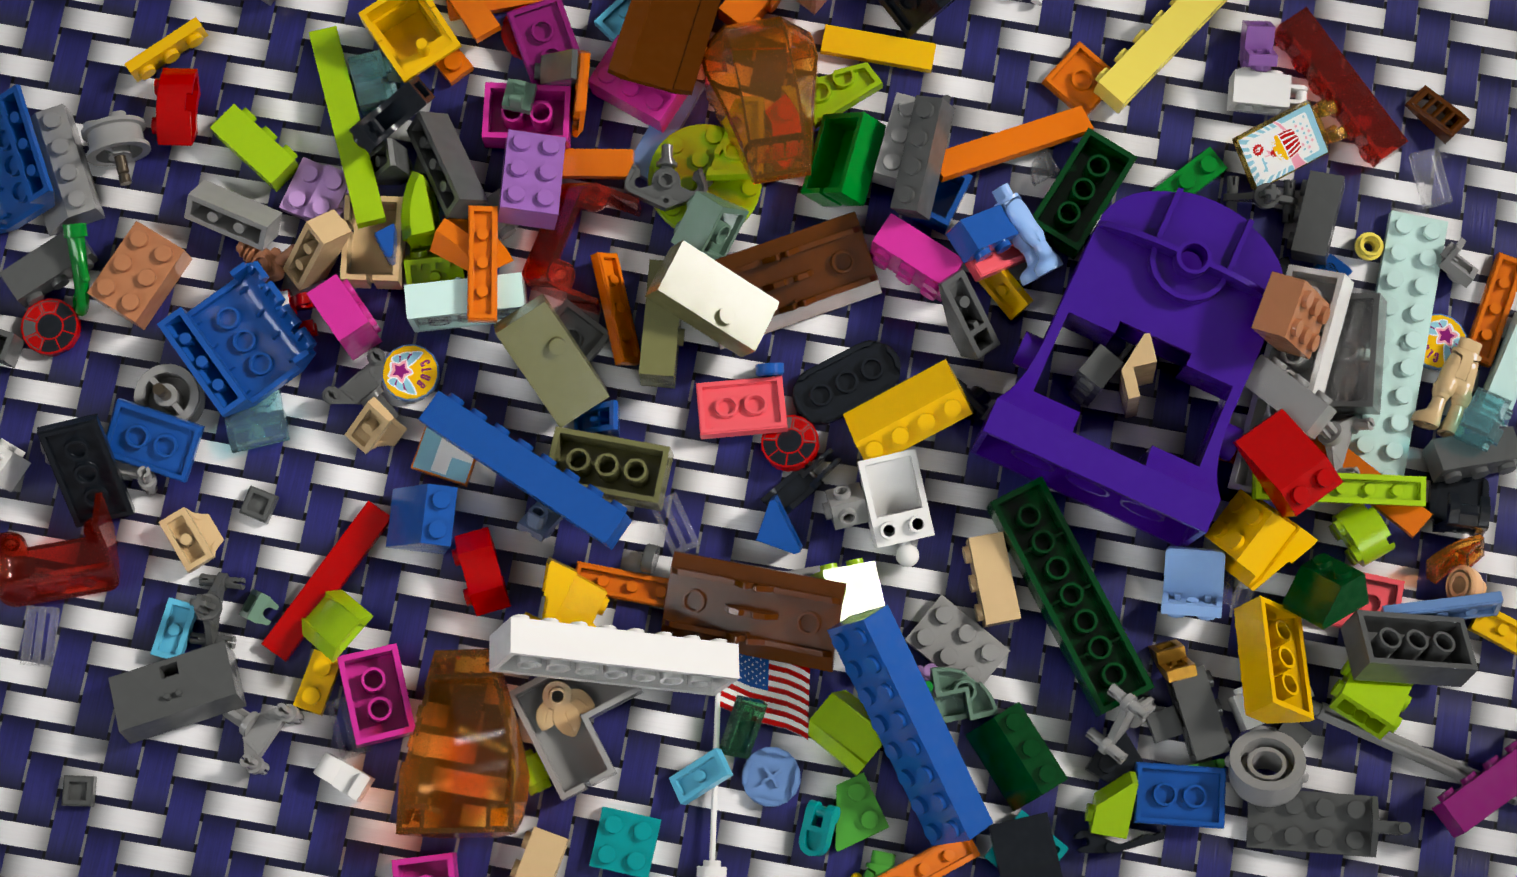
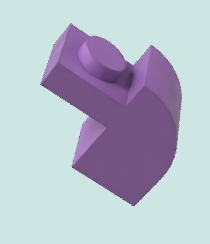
M1242 20L1240 37L1241 67H1251L1255 71L1262 72L1270 71L1271 67H1277L1278 55L1273 50L1276 27L1271 21Z

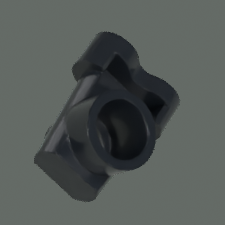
M957 378L974 410L972 415L964 419H974L978 422L988 410L991 397L982 387L973 386L969 389L963 381Z

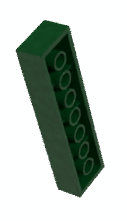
M1041 476L991 501L986 509L999 532L1003 531L1006 547L1096 717L1120 705L1119 702L1107 694L1109 687L1114 683L1125 693H1132L1136 697L1155 688L1043 477Z

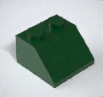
M1326 553L1316 555L1313 559L1300 566L1282 602L1283 608L1324 630L1369 603L1365 573Z

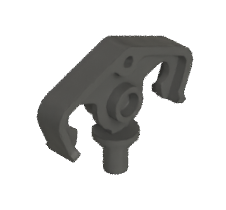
M671 144L662 145L661 158L656 162V167L660 169L654 173L650 186L639 188L635 185V180L640 177V169L635 164H632L624 183V190L629 196L662 211L687 205L688 200L696 191H708V183L702 168L697 169L693 173L692 179L698 186L696 190L691 191L681 187L680 176L674 170L678 167V163L673 158V145Z

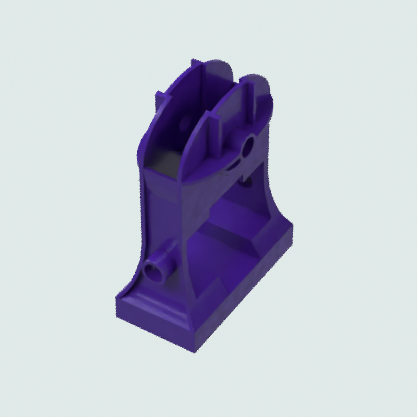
M1178 188L1176 192L1147 191L1132 194L1116 201L1102 214L1086 243L1044 338L1026 331L1012 364L1026 369V372L1009 391L997 398L985 418L970 451L1032 481L1042 476L1049 489L1178 547H1187L1207 533L1221 501L1217 485L1218 459L1221 458L1229 462L1237 450L1233 442L1243 435V429L1229 422L1265 340L1251 327L1272 271L1283 274L1274 251L1266 240L1252 227L1254 224L1252 219L1246 220L1230 208L1206 197L1184 192L1183 188ZM1062 327L1103 346H1106L1113 336L1137 346L1143 335L1150 333L1155 355L1180 366L1175 376L1176 379L1220 398L1191 463L1153 445L1137 461H1134L1073 433L1080 412L1034 392Z

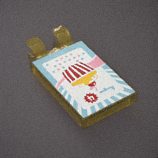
M1323 99L1311 106L1310 101H1303L1232 138L1252 190H1255L1263 183H1273L1330 153L1327 144L1348 137L1344 126L1337 128L1336 125H1332L1326 129L1324 128L1321 118L1338 111L1333 100L1327 102L1326 99Z

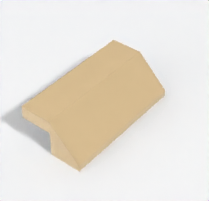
M1150 333L1143 335L1121 370L1119 394L1125 418L1137 416L1140 401L1138 386L1153 383L1157 359Z

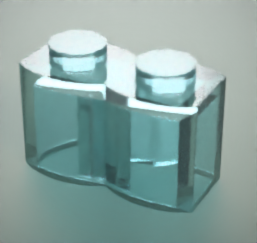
M381 50L347 58L363 117L370 114L397 91L396 83L390 84L388 74L393 73L391 64L386 57L382 56Z
M1478 386L1453 438L1484 452L1488 451L1490 445L1497 447L1504 432L1499 427L1500 425L1506 427L1514 412L1508 409L1512 401Z

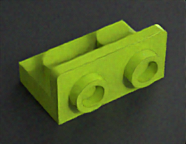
M427 249L411 250L410 255H406L403 260L407 285L454 280L456 277L465 278L463 268L432 252L427 253Z

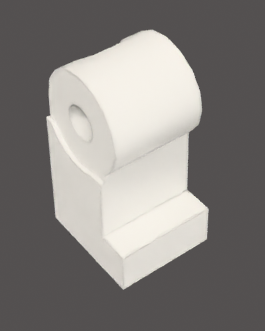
M325 752L313 771L315 775L332 784L333 787L357 802L363 800L375 780L370 775L328 752Z

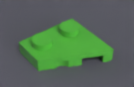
M864 772L836 785V806L840 807L841 810L840 818L836 823L835 849L837 852L889 828Z

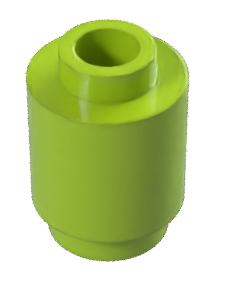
M529 749L516 756L517 762L513 764V767L524 790H528L530 796L552 786L550 777L537 752L533 753L532 749Z

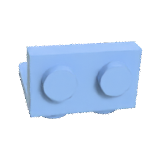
M1167 547L1165 552L1161 614H1167L1173 618L1196 616L1206 621L1221 618L1225 552L1218 549Z

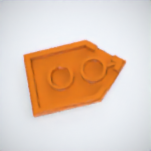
M578 50L577 79L573 93L572 110L573 125L571 135L574 138H577L583 131L586 114L591 53L585 50Z

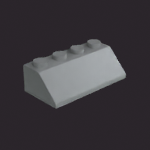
M64 104L34 113L30 118L53 187L55 206L42 214L49 236L63 232L62 225L89 224L104 219L105 215L73 114Z

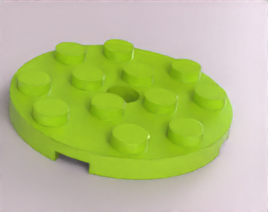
M696 124L681 128L669 135L659 145L652 157L648 171V186L652 184L654 173L660 169L656 167V162L661 158L662 145L671 144L673 145V158L678 163V167L674 170L680 176L681 187L691 191L696 190L698 186L692 179L693 173L699 168L703 169L704 174L707 173L708 168L712 165L715 157L714 152L717 145L721 142L725 129L716 125ZM762 179L713 181V184L708 187L707 192L747 209L749 213L745 219L746 221L758 203L762 189ZM687 205L668 211H662L658 208H655V210L667 224L675 228L677 223L682 220L687 210Z

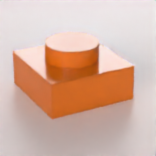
M460 49L434 64L451 86L474 70L473 65Z

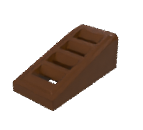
M1426 85L1405 104L1444 144L1470 121L1465 114ZM1426 97L1429 101L1421 108L1417 104ZM1432 105H1435L1437 109L1432 114H1429L1427 110ZM1442 112L1445 117L1439 121L1436 117ZM1449 120L1453 123L1450 128L1445 126Z

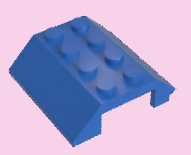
M17 84L0 94V234L19 229L55 206L53 187L21 86Z
M258 261L252 263L242 262L229 272L234 279L188 312L180 307L157 323L222 417H227L256 406L302 373L316 355L313 348L317 342L306 327L298 329L302 321L289 304L282 306L286 299L274 282L265 283L269 276Z

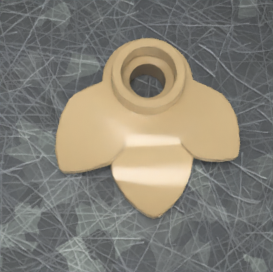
M553 680L543 688V702L536 710V721L541 731L548 730L555 725L561 733L575 737L581 725L580 714L594 709L595 704L589 694L583 689H570L567 683L561 680ZM561 691L563 693L562 698L559 701L553 700V692Z

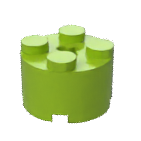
M1352 504L1332 516L1333 522L1329 525V529L1337 541L1342 539L1348 549L1344 553L1353 566L1359 563L1364 567L1395 549V543L1389 544L1387 541V537L1391 535L1388 527L1373 506L1367 509L1365 504Z

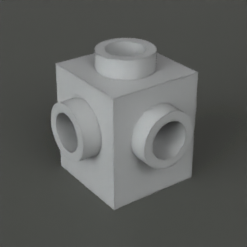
M859 482L825 490L827 502L822 503L826 520H832L835 530L869 522L866 499Z

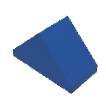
M618 401L601 402L574 419V430L620 437V409Z
M778 494L774 495L769 501L756 541L797 554L801 552L803 545Z

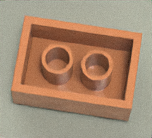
M136 221L87 293L98 303L145 330L192 261V258L181 247Z
M1272 271L1251 328L1276 350L1310 359L1312 352H1315L1319 346V333L1322 324H1326L1329 319L1330 304L1306 280Z

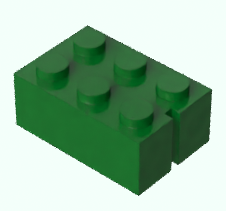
M866 112L823 114L801 194L823 207L842 205L864 206L886 125Z

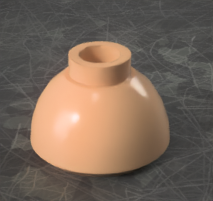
M1456 566L1450 571L1446 579L1445 590L1448 598L1486 593V583L1479 572L1470 566Z

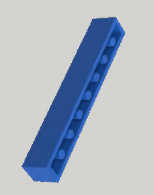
M440 391L437 392L418 420L592 538L611 550L614 548L632 522L626 514L628 509L614 499L609 503L602 498L604 493L592 484H589L586 488L579 483L581 478L566 468L564 472L555 467L557 464L555 460L544 453L539 457L532 452L534 447L522 438H519L517 441L509 437L511 432L496 422L494 426L486 422L488 417L474 407L469 411L463 407L465 402L455 394L450 392L446 396Z

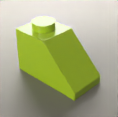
M1129 771L1094 793L1092 804L1087 803L1085 810V821L1089 822L1091 833L1127 839L1139 785L1136 772Z

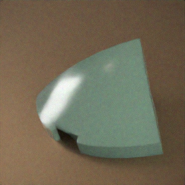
M952 667L930 668V681L933 684L932 697L945 723L962 719H969L971 721L998 715L996 703L982 682H976L967 675V672Z

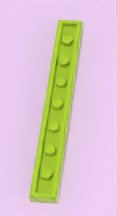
M333 26L311 31L309 36L357 227L360 229L385 223L387 221L370 155L364 148L359 147L355 143L353 135L349 131L360 121V116L337 27Z

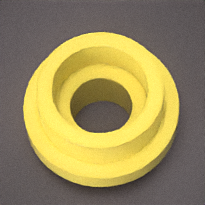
M1366 232L1356 239L1354 249L1361 259L1373 261L1383 253L1384 244L1377 234ZM1365 243H1368L1372 246L1371 252L1365 250Z

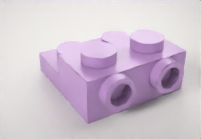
M303 157L281 201L279 209L305 221L335 209L339 216L344 219L345 195H349L344 172L328 164L324 166Z

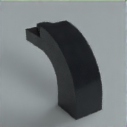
M416 75L380 106L356 123L349 131L352 133L355 143L369 153L431 102L435 96Z

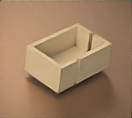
M345 195L344 220L347 222L351 233L341 251L340 280L348 279L353 288L371 289V285L374 283L377 289L403 290V260L406 241H403L401 230L403 197L380 196L387 222L358 229L350 195ZM391 224H395L397 230L396 264L393 266L389 265L374 236L375 232Z

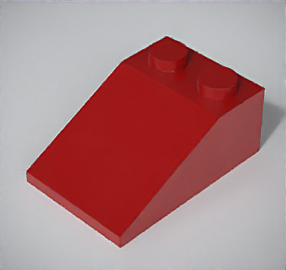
M1279 409L1233 442L1282 517L1299 515L1343 483L1327 456L1283 409Z

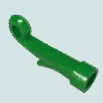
M86 223L62 225L63 236L67 238L75 288L72 299L73 308L77 315L84 316L89 310L90 295L87 293L90 281L85 236H88Z

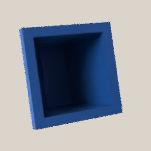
M421 484L393 489L386 548L444 555L451 547L458 487Z

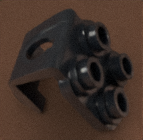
M1430 477L1428 511L1433 514L1430 518L1433 521L1432 532H1452L1469 534V536L1476 537L1483 536L1489 528L1491 499L1489 497V482L1484 477L1481 479L1467 477L1462 478L1458 482L1447 484L1445 481L1433 483Z

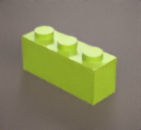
M233 104L210 129L225 146L277 192L295 174L299 166L295 160L298 155L286 144L281 147L275 141L278 137L267 126L261 129L255 123L257 118L246 107L241 110Z

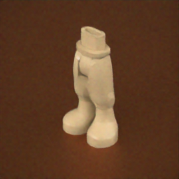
M1460 337L1457 347L1452 348V353L1445 361L1437 380L1433 383L1430 403L1425 409L1417 410L1412 414L1411 421H1413V425L1426 430L1438 429L1437 434L1441 437L1464 434L1462 418L1464 409L1472 401V391L1477 377L1478 362H1481L1482 359L1479 356L1482 348L1481 343L1467 337ZM1450 399V408L1446 417L1441 422L1445 404Z

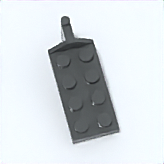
M1299 791L1294 799L1281 806L1261 807L1249 802L1247 805L1246 848L1375 858L1379 834L1399 836L1408 834L1411 831V825L1408 822L1379 820L1378 796Z

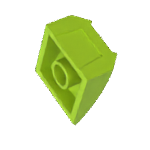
M412 171L402 201L403 241H407L410 245V251L415 249L430 250L435 231L441 224L437 199L434 190L422 174Z
M343 590L325 591L326 596L306 618H302V635L333 663L373 618L371 613Z
M847 690L832 692L809 719L808 736L855 776L860 773L882 746L863 704Z

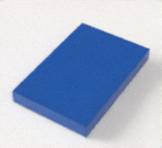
M118 398L106 437L115 460L138 468L141 466L149 467L151 472L186 483L188 482L205 426Z
M1135 762L1134 772H1136L1139 785L1133 808L1132 823L1224 829L1226 768Z

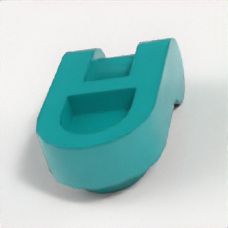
M816 800L808 802L799 836V846L804 854L820 857L829 850L835 824L840 818V807L834 805L826 807ZM819 817L823 818L821 827L816 826Z

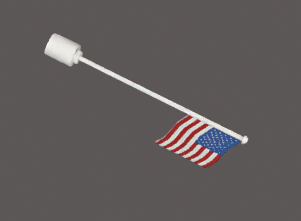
M739 654L740 679L715 695L713 749L719 748L721 708L751 721L787 729L808 740L810 668ZM718 785L712 788L709 860H703V866H697L696 877H727V867H721V861L715 860Z

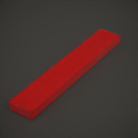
M369 500L261 643L264 647L285 662L289 660L305 638L302 635V618H306L326 596L325 591L341 590L388 527L390 515Z

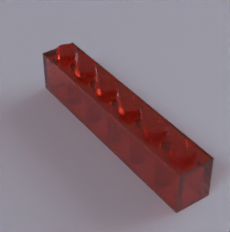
M1307 7L1277 27L1275 31L1276 45L1288 54L1294 69L1304 75L1310 90L1315 95H1319L1325 103L1328 114L1336 118L1341 124L1344 135L1349 140H1353L1359 148L1360 156L1365 162L1370 163L1374 168L1400 151L1407 144V138Z

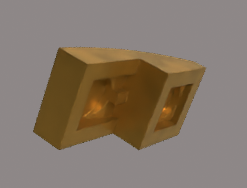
M1177 639L1148 646L1153 661L1169 683L1198 675L1195 663L1187 657L1185 646Z

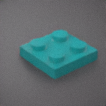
M603 807L589 866L636 877H649L662 820Z

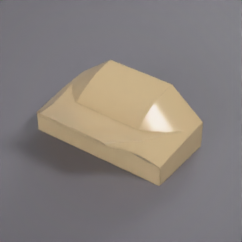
M373 397L366 403L345 433V436L367 454L376 447L395 446L407 428L397 421Z
M185 507L158 522L188 573H192L214 559L216 550L224 541L209 514L194 513Z

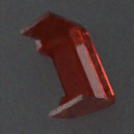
M599 183L562 184L559 215L555 230L540 228L524 265L522 276L526 286L563 302L568 299L577 307L599 315L600 305L598 298L572 289L576 279L575 270L571 264L560 260L581 209L599 212L606 205L639 217L641 214L640 199Z
M101 492L95 493L93 517L84 524L83 532L85 537L28 547L22 535L15 532L0 533V599L4 604L11 607H21L107 592L117 588L120 582V566L115 528Z

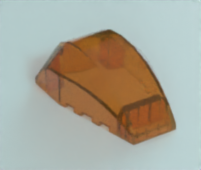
M780 16L723 25L709 39L700 69L706 98L710 106L714 108L720 124L724 126L732 146H735L739 158L753 184L811 175L819 81L818 54L811 33Z
M489 649L435 650L424 686L426 690L422 704L418 706L416 713L418 718L413 735L410 734L407 747H409L405 762L402 761L399 771L396 834L429 838H499L515 834L524 817L528 800L530 775L517 717L504 674L489 671Z

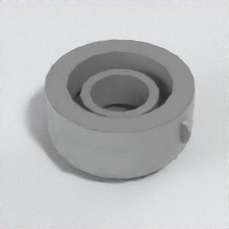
M1259 729L1243 734L1233 743L1230 755L1224 759L1225 765L1228 767L1230 784L1234 791L1245 801L1261 807H1276L1288 803L1296 797L1303 783H1306L1309 779V775L1305 771L1306 757L1299 743L1287 734L1276 730ZM1269 769L1277 774L1263 775L1256 770Z

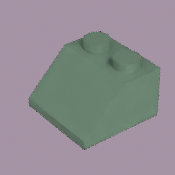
M696 191L687 202V210L682 220L674 228V236L671 243L675 245L684 240L714 260L727 256L726 253L729 252L749 211L714 194Z

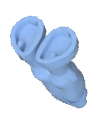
M1008 183L992 191L997 201V204L994 206L1001 204L1019 232L1011 242L1016 249L1023 253L1027 263V268L1019 277L1021 284L1025 286L1062 266L1063 262L1059 255L1047 243L1044 231L1036 222L1026 204L1021 200L1018 193L1013 194Z

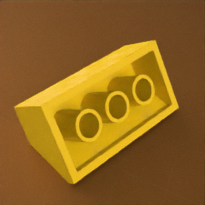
M944 359L845 412L843 416L862 458L866 460L904 451L972 415L974 410L950 365Z
M1261 595L1234 609L1235 629L1245 715L1266 724L1313 721L1314 712L1301 617L1283 608V605Z

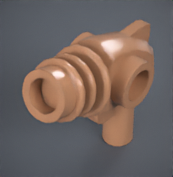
M239 241L236 251L246 263L258 261L269 276L265 283L270 281L275 283L284 278L283 266L295 244L290 245L283 252L276 247L272 248L271 251L267 248L261 251Z

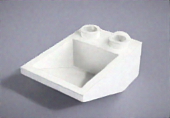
M915 448L858 461L857 464L862 491L867 504L868 524L873 546L881 548L899 543V548L896 551L897 562L903 567L914 566L919 560V551L910 541L935 535ZM916 518L922 521V527L918 530L912 526V522ZM886 525H891L894 528L891 536H886L883 532Z

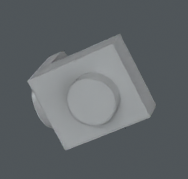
M1461 237L1456 244L1451 241L1440 254L1444 258L1438 267L1447 273L1448 278L1452 282L1467 288L1479 270L1458 254L1466 243V240Z

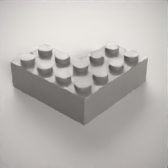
M536 677L507 693L563 802L588 789L586 783L590 782L592 786H595L617 774L590 720L642 694L643 691L637 687ZM553 680H561L567 683L570 689H583L589 694L595 704L594 709L580 714L581 725L575 737L561 733L555 725L548 730L541 731L537 724L536 710L543 702V688ZM561 691L553 692L552 699L559 701L563 693Z

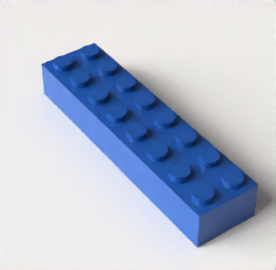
M884 605L851 615L828 629L832 644L845 666V671L858 693V698L871 720L873 729L878 734L885 754L890 759L898 781L903 786L910 800L911 807L916 813L931 846L969 841L992 825L993 821L889 606Z

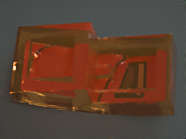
M1480 534L1467 537L1436 552L1426 560L1427 579L1437 584L1456 566L1467 565L1472 567L1485 556L1484 537Z

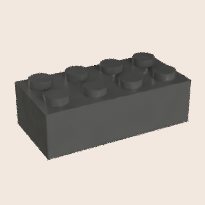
M1356 610L1341 627L1353 680L1462 687L1479 670L1464 618Z

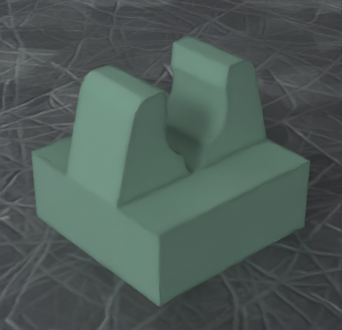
M508 78L502 101V109L531 115L537 85Z
M252 589L238 615L256 624L269 625L271 621L264 617V610L270 607L277 611L279 606L271 597Z

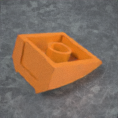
M444 218L435 231L430 252L468 271V219ZM498 239L499 268L514 260Z

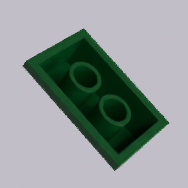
M1020 702L1015 703L965 735L1013 812L1068 779Z

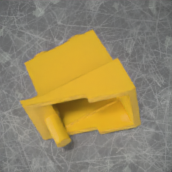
M377 0L358 13L363 25L404 84L462 47L433 0Z
M1241 489L1230 500L1229 504L1204 535L1225 552V570L1252 591L1256 590L1285 564L1296 561L1318 541L1289 518L1282 517L1272 506L1263 500H1253L1252 496Z
M549 556L546 562L542 586L545 596L542 619L556 618L560 623L568 624L582 621L586 622L588 626L596 627L593 621L597 614L603 615L610 600L606 597L608 592L605 588L577 574L574 568ZM526 611L524 613V615H528L530 619L541 620L540 618Z

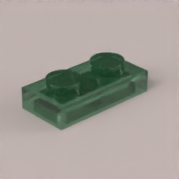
M737 695L719 746L724 755L745 759L750 757L768 706L764 700Z

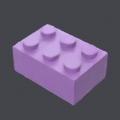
M508 129L498 206L499 223L555 230L559 215L566 137Z

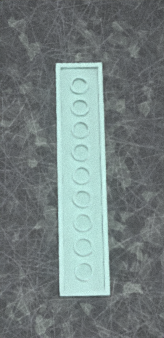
M1391 210L1388 216L1384 250L1381 255L1375 293H1381L1387 301L1380 415L1353 414L1358 419L1373 418L1375 426L1373 430H1359L1357 434H1352L1348 448L1382 475L1404 476L1413 428L1411 417L1416 411L1440 273L1438 266L1442 261L1440 254L1444 250L1448 221ZM1365 350V361H1370V350Z

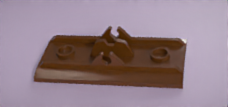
M631 0L607 73L626 81L670 93L692 95L721 0Z
M855 211L715 259L724 267L780 302L764 334L882 293L879 279ZM718 343L720 350L726 348Z
M674 551L661 632H670L672 636L676 637L697 635L701 640L709 641L722 638L726 639L727 643L739 644V654L833 672L836 649L827 630L840 623L847 583Z

